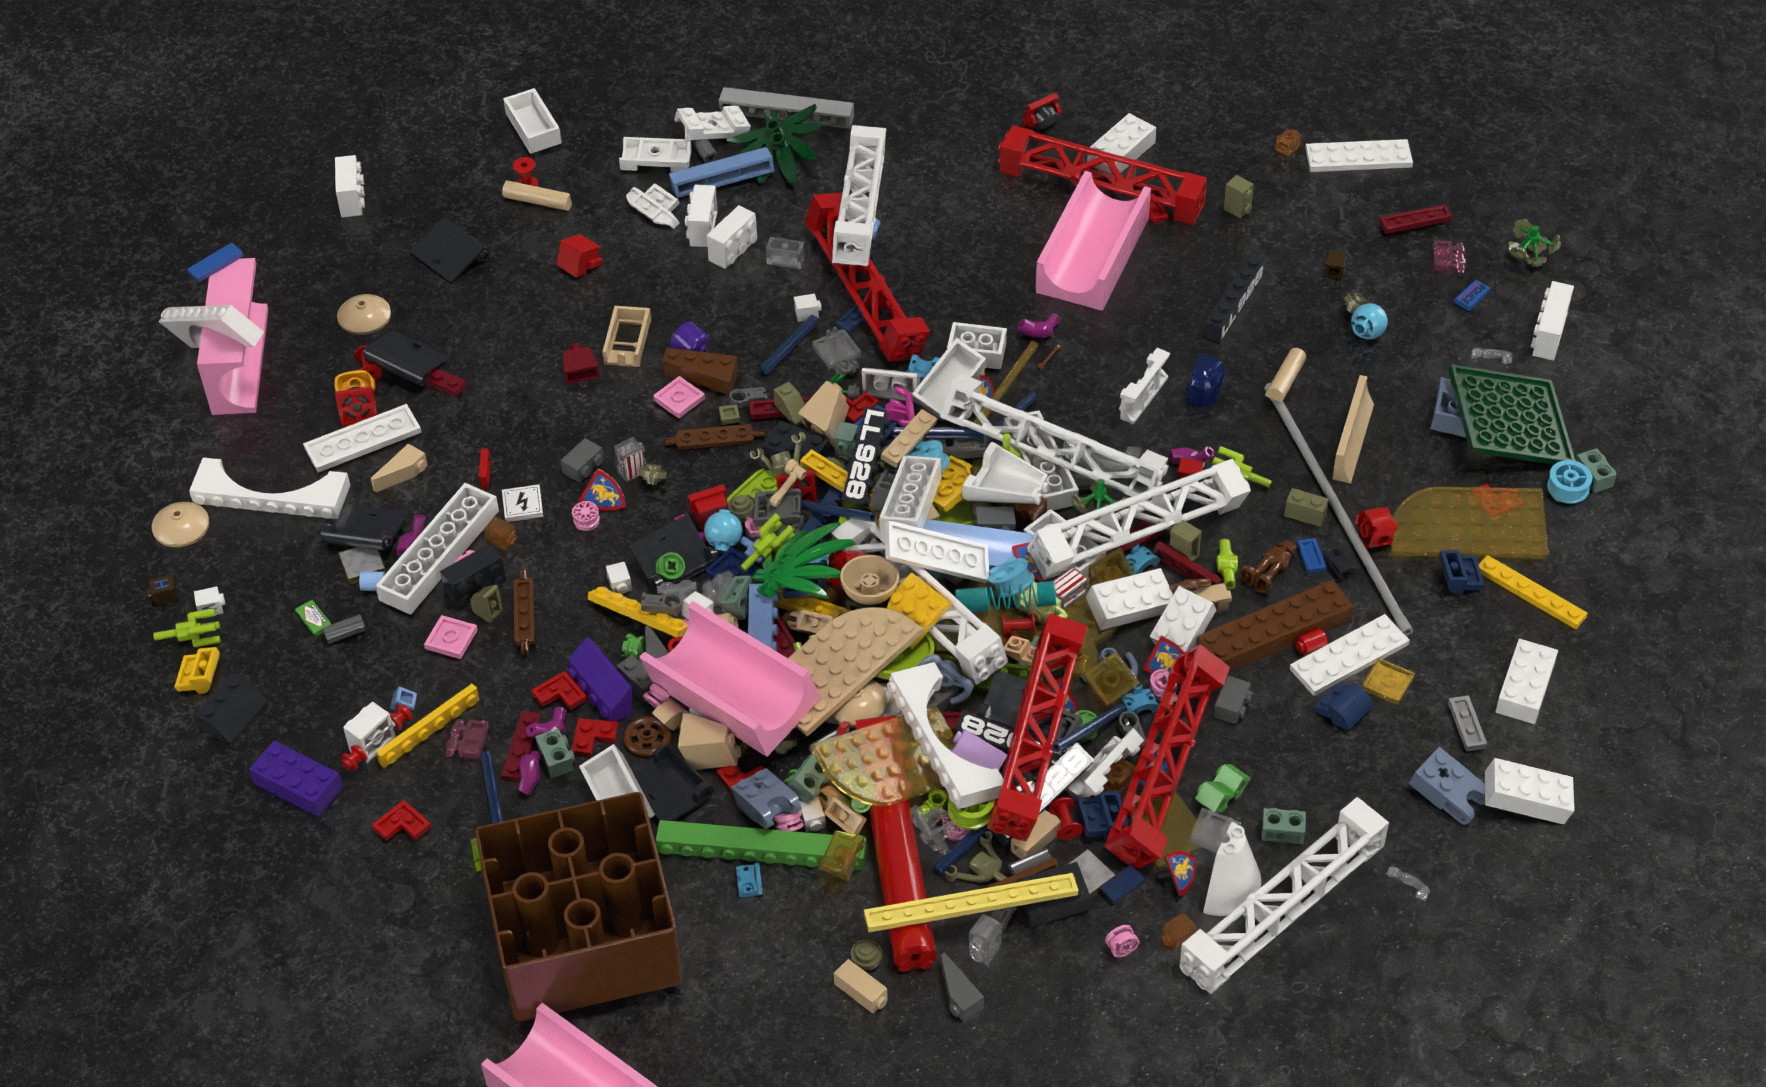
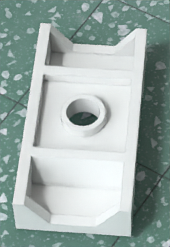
M724 106L722 112L695 113L693 108L677 109L674 119L675 122L682 121L685 126L686 140L730 138L749 132L751 127L739 106Z
M624 137L622 158H619L620 170L637 171L638 166L670 167L671 172L688 169L692 152L691 140Z
M1157 348L1153 354L1150 353L1146 362L1148 368L1142 380L1139 379L1137 384L1130 383L1127 388L1122 390L1120 394L1122 400L1119 407L1121 420L1134 424L1166 382L1168 375L1161 367L1169 358V352Z
M1134 728L1123 739L1113 736L1093 758L1094 762L1066 791L1075 801L1078 798H1090L1092 795L1097 796L1104 790L1103 785L1108 781L1104 775L1111 770L1109 766L1112 763L1125 759L1128 755H1135L1140 750L1139 745L1144 739Z

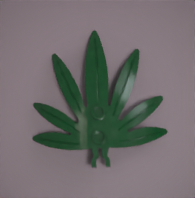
M816 104L780 122L777 119L775 110H771L773 113L771 120L767 117L766 113L763 114L766 120V127L730 137L726 140L728 143L736 145L751 143L739 154L761 149L766 145L773 160L775 151L784 177L791 185H794L796 182V164L789 145L808 161L817 162L818 157L808 145L792 136V134L810 135L822 129V124L802 123L817 109ZM770 173L759 175L758 183L762 184Z

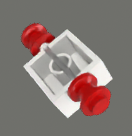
M371 702L357 716L346 723L343 728L351 753L349 755L346 753L341 755V763L347 770L355 771L358 769L357 763L359 761L368 763L377 755V750L396 738L393 728L401 730L403 728L402 722H410L412 720V712L406 705H397L395 707L396 713L392 714Z

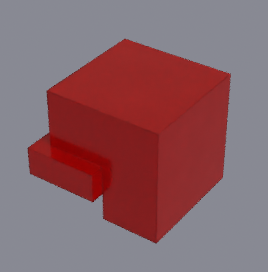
M581 234L563 239L560 242L556 265L575 277L585 275L587 268L593 269L602 265L603 259L598 257L600 246Z
M724 484L688 495L689 509L701 532H704L705 523L711 515L719 512V510H729Z

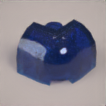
M1200 353L1192 369L1191 382L1187 384L1185 403L1207 407L1219 400L1220 388L1227 375V370L1218 359Z

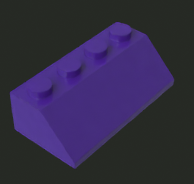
M589 637L586 638L568 660V675L585 692L591 704L599 709L603 718H606L608 721H618L631 715L632 687Z

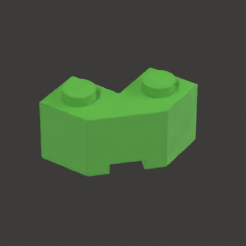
M1232 764L1220 766L1215 774V780L1205 781L1197 790L1198 794L1195 799L1214 813H1222L1227 809L1228 801L1232 798L1236 800L1251 779Z

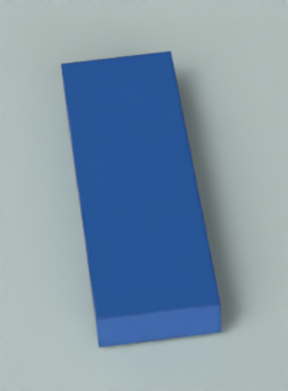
M230 243L188 268V274L199 283L243 257V253L233 243Z

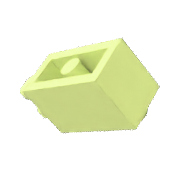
M1033 581L1032 584H1033V587H1034V591H1035V595H1036V599H1037V603H1038L1037 585H1036V582ZM1029 587L1024 590L1027 605L1029 603ZM1031 587L1030 607L1027 608L1023 593L1021 592L1019 610L1024 611L1030 616L1031 611H1033L1036 622L1044 625L1049 613L1068 618L1067 613L1061 609V600L1057 597L1056 606H1042L1038 608ZM1019 593L1016 594L1017 606L1019 601Z

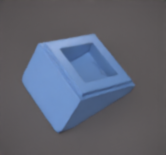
M399 686L393 694L390 709L396 710L395 707L397 705H406L413 711L417 693Z

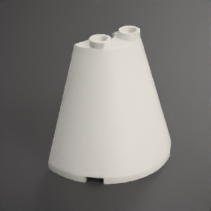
M991 442L984 452L982 468L976 476L969 475L963 484L962 497L967 501L1039 505L1042 493L1046 494L1049 483H1046L1048 475Z
M1231 822L1226 833L1230 841L1221 843L1215 857L1203 913L1208 915L1228 916L1246 901V898L1251 893H1255L1261 888V874L1245 836L1244 828L1234 822Z

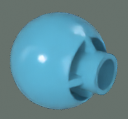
M1372 303L1359 306L1351 318L1354 333L1368 340L1381 336L1388 324L1385 311L1380 306Z
M719 510V512L711 515L706 521L704 527L705 538L710 545L714 546L718 553L727 554L729 553V547L735 546L741 539V522L734 514H731V511Z

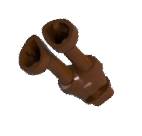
M1284 540L1282 543L1279 542L1275 547L1263 553L1262 561L1257 567L1243 566L1239 572L1241 579L1249 587L1255 584V590L1265 593L1272 588V578L1278 571L1281 572L1287 568L1297 546L1288 540ZM1268 567L1270 568L1266 574H1262Z

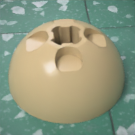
M863 555L850 560L844 565L840 574L841 584L845 593L855 602L863 605H877L888 600L895 592L899 583V571L893 562L884 557Z

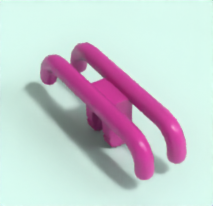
M895 387L894 392L905 398L906 406L899 400L890 399L889 403L885 405V410H888V418L897 421L899 426L906 427L915 417L912 395L902 387Z

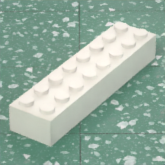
M464 483L377 583L376 590L379 601L411 615L441 580L440 571L455 563L457 557L465 552L499 512L496 496Z

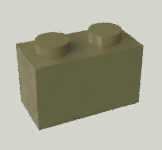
M1238 175L1234 176L1226 184L1224 210L1240 219L1245 214H1248L1252 209L1253 183Z
M1292 488L1286 501L1284 516L1321 527L1327 514L1329 499Z
M1182 520L1178 525L1172 527L1169 546L1178 553L1185 555L1191 561H1194L1199 557L1202 531Z

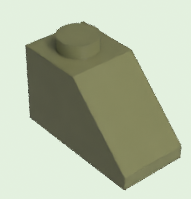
M790 382L775 388L774 403L776 407L794 426L803 423L798 414L805 406L800 393Z
M497 585L484 587L470 599L473 612L489 623L503 611Z

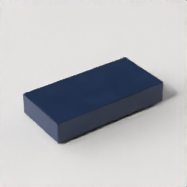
M1130 865L1101 886L1099 892L1115 905L1144 884L1145 878Z

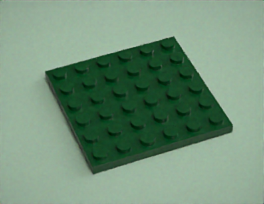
M1450 365L1448 371L1470 452L1554 465L1564 460L1575 461L1552 380Z

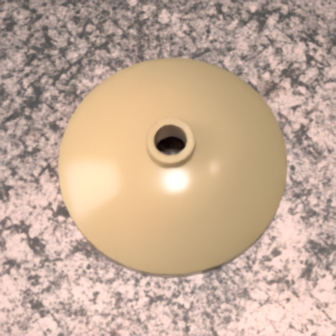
M361 294L348 299L340 306L337 312L340 327L346 332L356 335L371 334L382 329L391 317L388 302L379 296L371 294Z
M192 502L170 504L160 510L152 522V532L155 539L168 547H184L193 544L205 535L209 527V517L206 510Z
M871 679L857 692L858 694L853 695L831 717L840 724L843 721L850 722V727L855 728V720L882 717L887 707V696L883 687Z

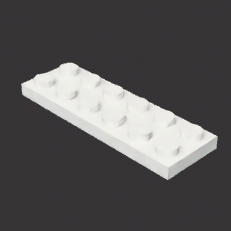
M1407 139L1306 144L1305 147L1310 172L1411 168L1413 165Z
M405 404L303 443L318 473L421 433V428L408 405Z
M893 521L885 523V551L887 560L982 583L988 582V545Z
M1384 614L1290 664V670L1310 693L1315 696L1408 646L1410 640Z

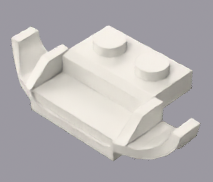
M654 183L645 193L633 187L626 195L630 206L647 216L654 223L669 225L673 229L680 224L671 213L680 204L679 200Z

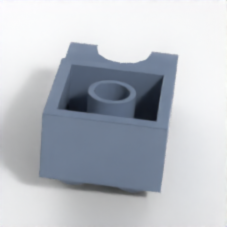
M1441 377L1430 429L1466 437L1453 386L1450 383V379Z
M1438 747L1422 764L1408 783L1440 810L1443 808L1462 824L1470 823L1475 814L1474 809L1467 800H1473L1480 805L1485 804V783L1441 747Z
M768 769L760 770L731 787L737 807L765 829L775 824L772 820L777 814L782 812L795 814L802 810L797 794Z

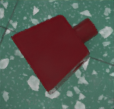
M574 343L570 346V350L564 351L566 384L600 378L598 363L589 347H581L580 344Z

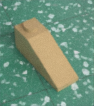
M407 444L371 477L373 490L378 492L416 477L428 466L425 453Z

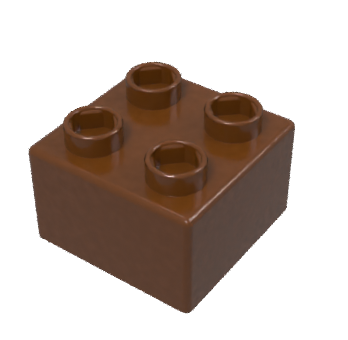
M628 793L485 825L475 830L500 960L515 1020L520 1022L536 1018V1008L541 1003L554 1012L560 1013L682 983L683 973L676 924L642 793Z

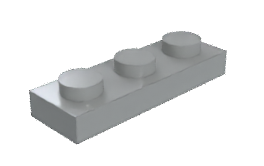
M1469 695L1449 698L1448 704L1466 751L1486 749L1487 742Z

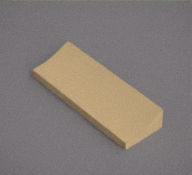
M1359 376L1336 453L1332 480L1351 484L1374 406L1367 388V376Z

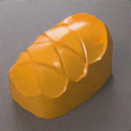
M350 371L335 377L336 391L348 390L352 387L362 388L372 386L373 392L375 391V381L367 371Z

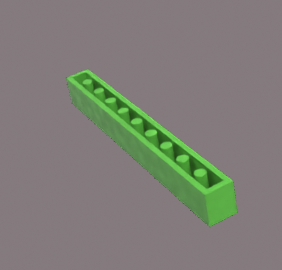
M664 820L659 821L656 836L657 853L666 855L680 854L684 856H703L705 858H724L726 860L737 859L748 862L760 861L769 864L783 863L787 865H806L808 867H827L830 869L841 868L851 871L864 870L867 851L866 838Z

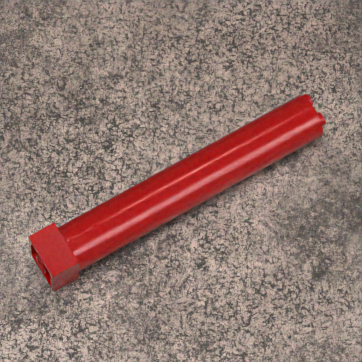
M896 715L855 720L859 763L862 766L863 775L872 783V788L866 792L874 794V801L869 808L884 904L888 906L927 899L900 752ZM931 921L889 929L894 963L899 967L900 971L907 972L911 969L919 968L929 969L933 966L937 953Z

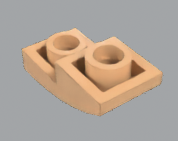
M1011 636L1004 646L1005 653L1028 666L1032 665L1036 647L1031 646L1027 639Z

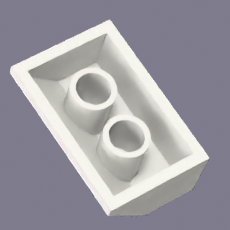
M862 368L863 393L867 392L876 398L905 401L902 395L894 392V388L902 387L912 395L920 385V373Z

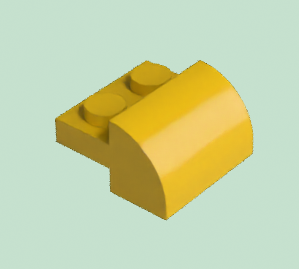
M216 647L198 649L197 654L184 655L174 686L178 692L196 690L199 695L208 692L220 656Z

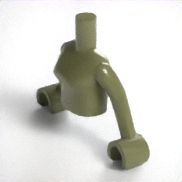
M799 432V440L795 434L791 437L792 441L796 443L793 459L798 463L801 443L806 440V435L803 432ZM757 448L758 456L755 451L750 452L751 458L760 459L765 463L774 477L785 474L784 468L791 460L789 451L771 456L772 463L764 456L763 449Z
M990 831L985 832V836L988 839L980 836V844L986 847L990 856L981 851L973 858L969 865V868L978 875L959 873L957 868L951 865L950 871L952 873L945 871V879L952 882L956 879H962L972 882H988L994 878L999 882L1007 878L999 872L1002 861L996 855L991 845L993 835Z

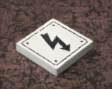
M539 485L502 490L506 522L543 517Z

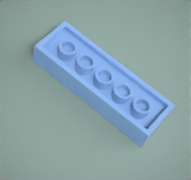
M927 519L923 528L988 545L989 570L1001 565L1008 558L1014 556L1012 546L1028 543L1032 540L1031 533Z

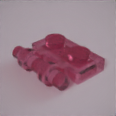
M1434 240V270L1452 271L1453 266H1456L1458 272H1464L1466 267V260L1464 259L1466 251L1463 244L1458 243L1456 246H1452V241Z
M456 720L455 725L452 726L450 731L451 737L446 743L447 749L445 754L453 756L454 751L459 750V757L479 759L489 729V723L468 720L467 726H464L462 720ZM461 735H464L462 740H458Z

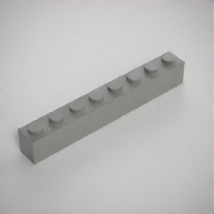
M723 87L719 98L720 112H722L724 106H739L744 116L764 118L763 114L766 113L767 117L772 119L773 113L771 110H775L777 119L782 121L816 104L817 109L802 123H821L823 126L850 129L854 118V103L725 87Z

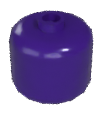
M688 321L675 331L670 341V348L706 352L710 337L694 323Z

